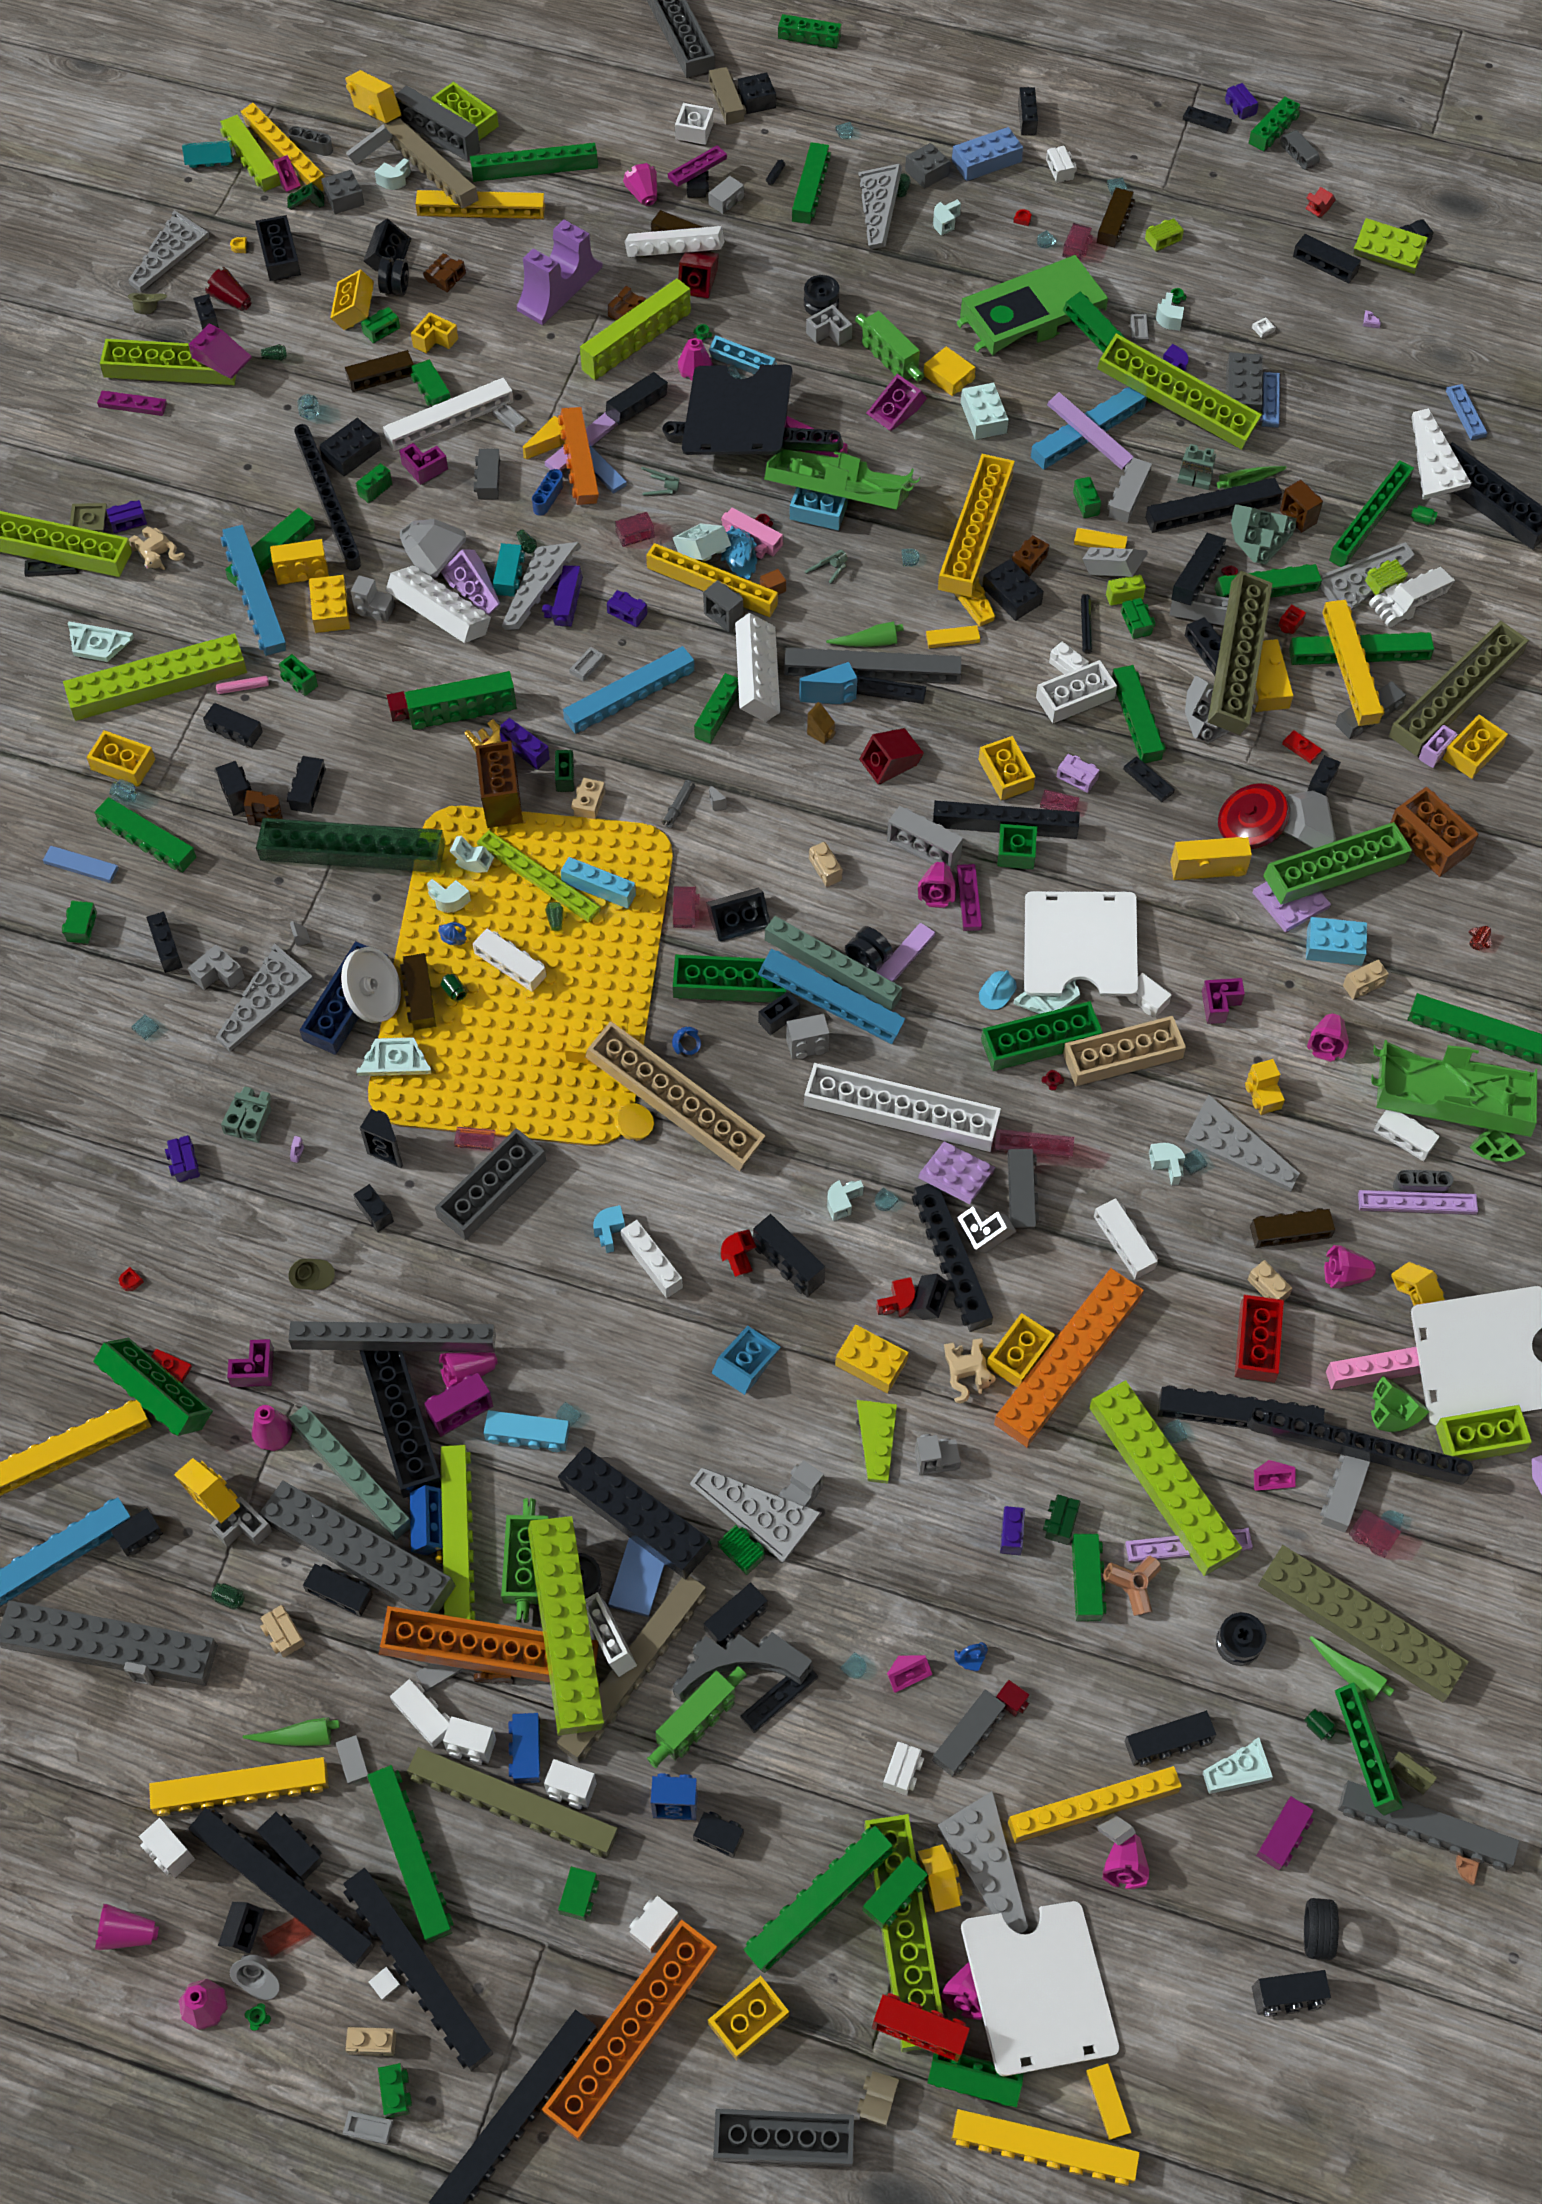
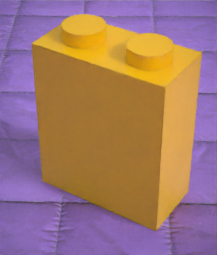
M946 346L924 364L923 373L924 377L949 395L954 396L957 392H961L968 383L973 382L976 367Z

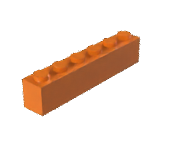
M561 408V413L558 415V425L562 427L560 432L561 440L565 442L563 450L568 458L566 459L567 469H570L569 481L570 484H573L572 496L576 498L577 505L597 504L599 493L582 408Z

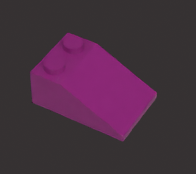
M210 323L188 344L194 360L230 379L252 359L251 355L230 336Z
M896 374L866 414L891 432L916 413L927 398L920 389L899 374Z

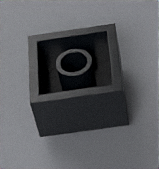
M767 72L738 78V94L741 95L742 105H745L746 114L776 108V92Z
M236 761L216 767L221 789L233 816L245 812L244 802L247 790L251 791L252 789L249 781L245 778L246 775L243 767H238Z

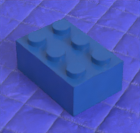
M666 1773L652 1776L651 1809L653 1818L696 1820L698 1800L697 1779L687 1774L679 1775V1777H671L670 1774Z

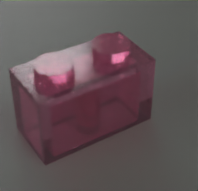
M1073 223L1064 243L1062 257L1068 258L1076 255L1081 262L1082 257L1087 254L1088 245L1092 243V228Z
M648 512L615 521L616 534L622 547L655 538L654 525Z
M674 886L673 928H695L696 921H699V910H696V905H700V894H696V887Z
M1364 1509L1349 1535L1356 1543L1364 1544L1370 1548L1372 1553L1385 1558L1401 1531Z

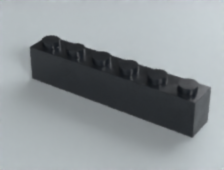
M1206 533L1174 584L1171 600L1191 606L1193 601L1198 599L1200 591H1203L1206 582H1209L1211 573L1215 572L1217 564H1220L1222 556L1226 554L1227 546L1225 543L1227 538Z

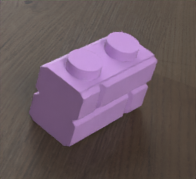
M1442 725L1423 746L1419 756L1420 761L1434 768L1444 757L1447 747L1458 734L1447 726Z
M1067 754L1064 761L1058 767L1056 777L1089 793L1092 786L1098 780L1100 770L1094 764L1083 762L1078 756Z

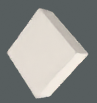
M1266 317L1252 325V329L1261 338L1275 332V326Z
M387 1967L369 1981V1984L382 2001L401 1986Z

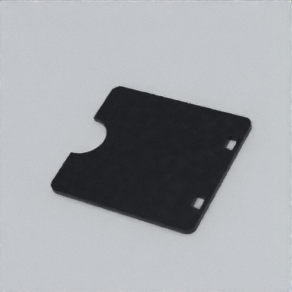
M787 364L760 365L758 371L753 376L745 379L731 376L727 365L696 367L692 379L682 452L685 455L780 453L785 433L793 375L792 367ZM761 446H762V448H763V449H753V447H761ZM702 447H711L710 450H701Z

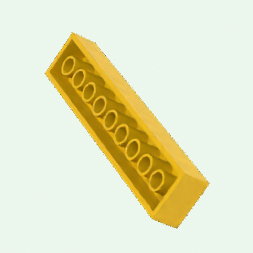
M986 454L981 455L939 574L938 590L972 597L1013 477L1015 461Z

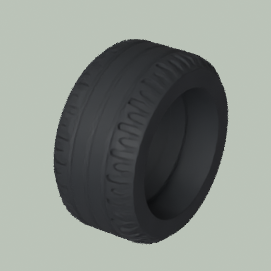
M1310 1898L1306 1903L1304 1915L1305 1954L1310 1959L1333 1960L1337 1954L1339 1937L1337 1904L1331 1899Z

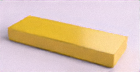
M1077 528L1074 545L1096 548L1125 549L1127 536Z
M977 625L926 631L928 649L980 643Z
M1108 2063L1086 2070L1108 2139L1112 2140L1131 2134L1132 2132Z

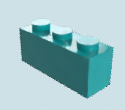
M231 140L184 143L182 145L184 164L189 165V168L199 167V164L211 167L215 166L214 163H221V166L230 165V162L234 160Z
M501 543L493 581L496 595L515 597L516 590L520 586L518 578L522 576L521 563L525 561V552H522L521 545Z

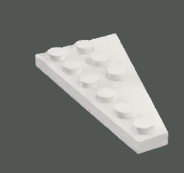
M1429 408L1413 412L1412 423L1416 438L1415 445L1417 446L1419 474L1421 475L1423 500L1469 488L1471 482Z

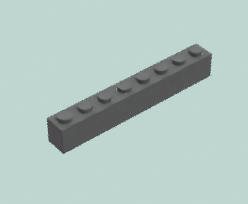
M1349 1780L1344 1785L1338 1810L1347 1817H1358L1364 1819V1822L1369 1825L1376 1826L1378 1824L1384 1826L1387 1831L1392 1833L1401 1832L1407 1834V1837L1412 1840L1419 1841L1421 1839L1427 1841L1428 1845L1435 1848H1447L1450 1850V1853L1455 1855H1467L1476 1862L1492 1864V1867L1497 1870L1506 1871L1514 1865L1519 1844L1517 1839L1401 1799L1404 1808L1383 1816L1374 1807L1368 1787Z

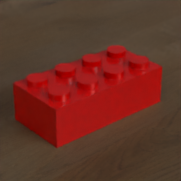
M1243 1295L1239 1311L1234 1377L1275 1383L1279 1374L1284 1300Z
M888 1993L886 1996L882 1994L873 2020L872 2029L950 2060L959 2061L970 2029L966 2027L965 2022L955 2018L950 2021L945 2019L944 2014L938 2011L931 2010L930 2013L922 2010L923 2006L915 2002L907 2004L900 2001L901 1998L897 1995Z

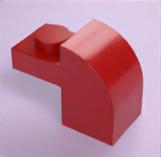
M1320 187L1315 195L1312 193L1308 194L1306 199L1309 204L1305 209L1318 217H1322L1331 208L1336 198L1332 193Z
M750 1229L728 1236L721 1246L722 1262L729 1260L735 1277L753 1271L746 1252L756 1248Z
M911 1277L892 1281L891 1291L893 1296L878 1299L876 1302L878 1315H889L898 1311L900 1318L910 1312L909 1310L915 1297V1289Z

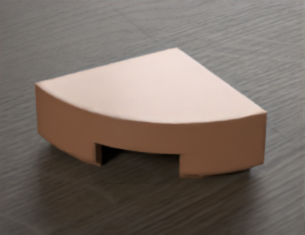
M1458 1855L1456 1857L1458 1873L1467 1883L1474 1885L1479 1862Z

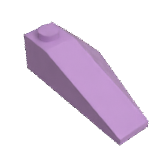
M462 549L441 570L448 584L460 591L461 595L470 599L485 614L490 615L500 605L485 566L475 550Z

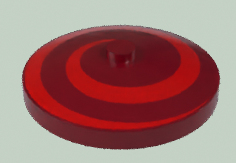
M1256 783L1242 787L1230 795L1222 805L1218 815L1219 831L1223 838L1248 837L1251 850L1266 846L1284 831L1290 817L1289 802L1280 789L1270 784Z

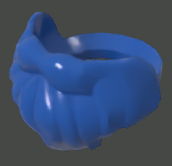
M450 922L439 925L438 932L443 942L449 945H462L466 942V928L462 924ZM454 926L460 927L462 932L458 933Z
M690 1026L677 1030L672 1039L674 1051L677 1054H695L701 1046L700 1038L697 1035L698 1030ZM685 1033L696 1040V1047L691 1051L685 1050L679 1042Z
M980 1642L979 1644H973L964 1648L961 1652L955 1650V1660L964 1669L979 1671L983 1660H985L988 1647L985 1643Z

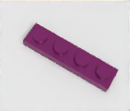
M717 145L669 172L668 179L679 187L726 160L727 153Z
M102 390L97 404L99 408L163 416L167 401L162 398Z
M975 864L957 865L963 931L982 930Z

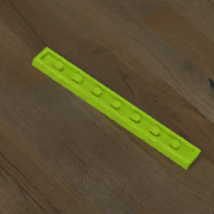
M490 830L477 841L478 846H484L496 859L588 923L601 911L597 904Z

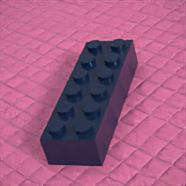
M355 941L300 1028L301 1037L304 1042L334 1055L338 1053L359 1019L350 1008L344 996L341 981L343 964L351 952L368 946Z

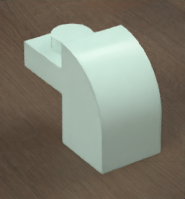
M404 158L395 167L384 162L375 171L376 183L389 190L404 187L406 185L405 178L411 173L409 160Z
M958 199L945 206L940 202L934 208L933 226L941 236L955 228V218L960 216L961 203Z
M1166 293V299H1162L1161 304L1158 303L1156 320L1166 329L1180 331L1184 307L1171 305L1173 293Z
M462 836L455 838L450 852L457 858L455 863L470 872H488L494 858L484 846L472 847Z
M433 879L427 883L429 896L435 900L437 909L442 912H456L471 901L469 890L456 880L446 889Z
M1170 1143L1151 1144L1149 1157L1152 1170L1168 1168L1171 1186L1179 1185L1181 1177L1184 1175L1183 1164L1185 1155L1182 1150Z
M839 1180L830 1187L827 1197V1208L833 1221L851 1215L852 1206L849 1200L863 1195L864 1186L861 1180L848 1182L843 1187Z

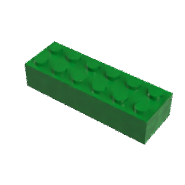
M510 671L405 692L413 730L517 709Z
M675 954L673 998L771 1003L785 994L786 989L758 975L765 961L764 958Z
M1091 1001L983 1028L981 1042L992 1071H997L1063 1054L1065 1043L1100 1035L1103 1032Z
M129 1337L104 1342L93 1360L102 1372L108 1374L114 1383L125 1389L129 1396L141 1403L144 1409L150 1411L156 1420L166 1425L174 1435L181 1436L202 1430L213 1412L212 1409Z

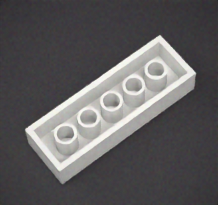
M410 566L390 573L386 592L463 643L486 635L491 617L485 614L483 610L473 606L471 602L461 598L457 593L447 589L444 584L438 583L430 575L420 571L418 567Z
M748 613L735 623L739 706L741 710L767 722L780 713L775 626Z

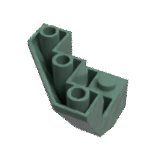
M1235 505L1231 520L1235 542L1253 562L1266 565L1293 535L1297 518Z

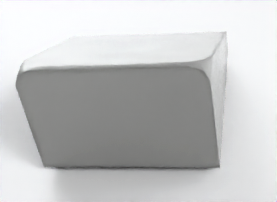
M710 786L709 798L712 809L714 811L726 809L727 799L713 786Z
M291 921L290 926L296 945L301 946L310 943L306 927Z

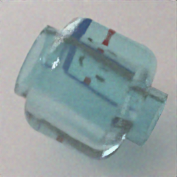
M305 394L298 399V413L302 418L312 420L319 415L320 406L317 397Z
M119 779L117 782H113L109 795H111V799L127 806L131 801L135 802L138 792L135 791L136 787L133 783Z

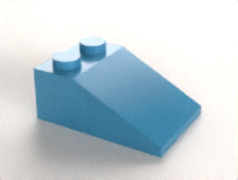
M849 662L800 678V702L843 704L856 699L857 676Z
M747 1326L718 1357L712 1374L745 1395L757 1382L781 1347Z

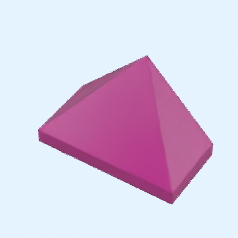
M288 155L273 160V165L279 173L281 186L286 192L301 186Z
M1268 1460L1254 1470L1255 1491L1296 1487L1294 1466Z
M906 1655L897 1657L887 1675L892 1689L896 1693L931 1676L932 1672L925 1655Z

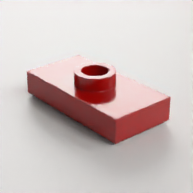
M1295 730L1282 742V745L1310 764L1322 752L1320 747Z
M156 1349L151 1356L181 1383H183L192 1368L191 1364L159 1349Z

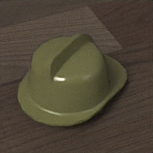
M132 293L128 295V298L132 300L134 312L151 314L156 310L158 301L166 299L167 295Z
M311 1258L295 1261L289 1268L288 1273L292 1286L308 1290L324 1289L333 1282L335 1277L332 1264L326 1260Z

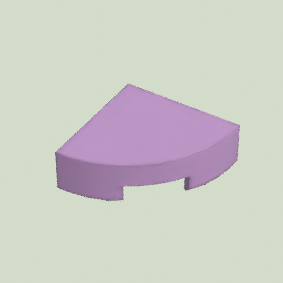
M1365 310L1363 326L1379 329L1380 319H1377L1372 312Z
M294 1136L290 1153L292 1162L298 1163L303 1152L304 1144L301 1137Z

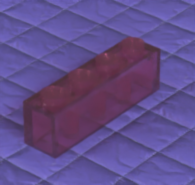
M997 1129L995 1151L1008 1152L1009 1149H1033V1154L1071 1159L1073 1157L1074 1137Z

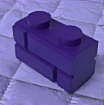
M1243 83L1227 89L1225 102L1233 108L1235 115H1238L1241 120L1248 118V116L1256 115L1259 103Z
M140 500L129 501L127 504L115 505L106 509L114 533L147 525Z
M617 590L607 602L608 614L634 627H638L648 613L647 604L641 599L637 600L631 597L627 592Z
M187 1135L179 1137V1139L168 1140V1148L165 1149L167 1160L172 1162V1165H169L171 1176H175L177 1182L200 1177L190 1136Z
M1004 1506L1000 1553L1021 1555L1025 1508Z

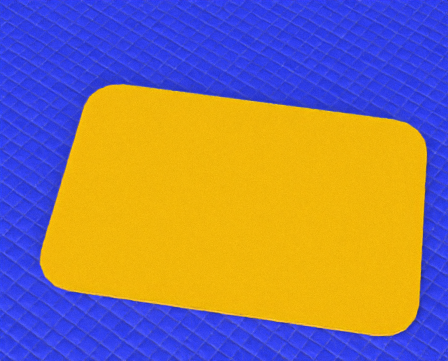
M448 806L436 811L425 821L420 832L393 963L400 981V1003L395 1014L390 1019L381 1022L378 1039L414 1038L427 1064L431 1068V1074L370 1076L368 1101L372 1109L385 1112L391 1124L401 1127L507 1137L517 1128L531 1140L586 1146L605 1145L618 1139L621 1134L616 1128V1115L623 1106L635 1103L636 1094L597 1065L566 1062L565 1048L571 1018L627 1023L628 1034L644 1045L673 860L670 841L666 834L655 826L637 822L522 811L523 823L487 828L483 807ZM490 830L559 879H561L562 867L568 857H571L634 882L636 896L627 909L572 887L601 908V911L588 923L495 857L488 872L475 873L458 866L455 863L457 858L450 852V849L457 836H462L472 847H479L477 841ZM433 879L446 889L456 880L469 890L471 901L456 912H442L437 909L435 900L429 896L427 883ZM450 922L462 924L466 928V942L462 945H449L443 942L438 932L439 925ZM454 926L458 933L462 932L460 927ZM486 929L497 932L502 939L512 942L517 949L527 952L532 959L544 964L546 977L533 992L474 953L473 943ZM425 953L436 1027L414 1030L413 1024L408 1022L407 1012H410V1007H406L405 996H408V991H404L402 980H406V977L401 973L400 964H404L403 956ZM455 974L464 984L467 995L463 1000L456 1002L443 990L441 982L445 975Z

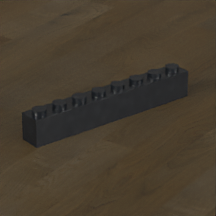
M1275 478L1264 479L1241 486H1233L1161 504H1153L1147 506L1145 518L1151 532L1155 533L1233 515L1235 505L1255 509L1280 504L1282 491Z
M934 801L933 823L940 824L945 829L999 833L1001 824L1037 827V836L1077 839L1080 812Z
M1169 1385L1162 1387L1159 1393L1157 1416L1249 1429L1247 1420L1251 1411L1256 1407H1263L1324 1423L1325 1409L1319 1408L1316 1405L1302 1406L1295 1402L1280 1403L1274 1399L1265 1401L1258 1400L1256 1397H1238L1235 1394L1221 1395L1214 1391L1199 1392L1193 1388L1177 1389V1387ZM1254 1417L1256 1421L1262 1422L1260 1418ZM1275 1423L1276 1426L1282 1427L1281 1424ZM1295 1428L1296 1431L1302 1432L1301 1429ZM1315 1433L1316 1436L1321 1437V1434Z

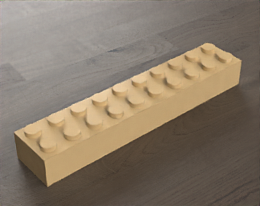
M610 1021L587 1049L585 1057L739 1172L762 1144L765 1138L763 1133Z

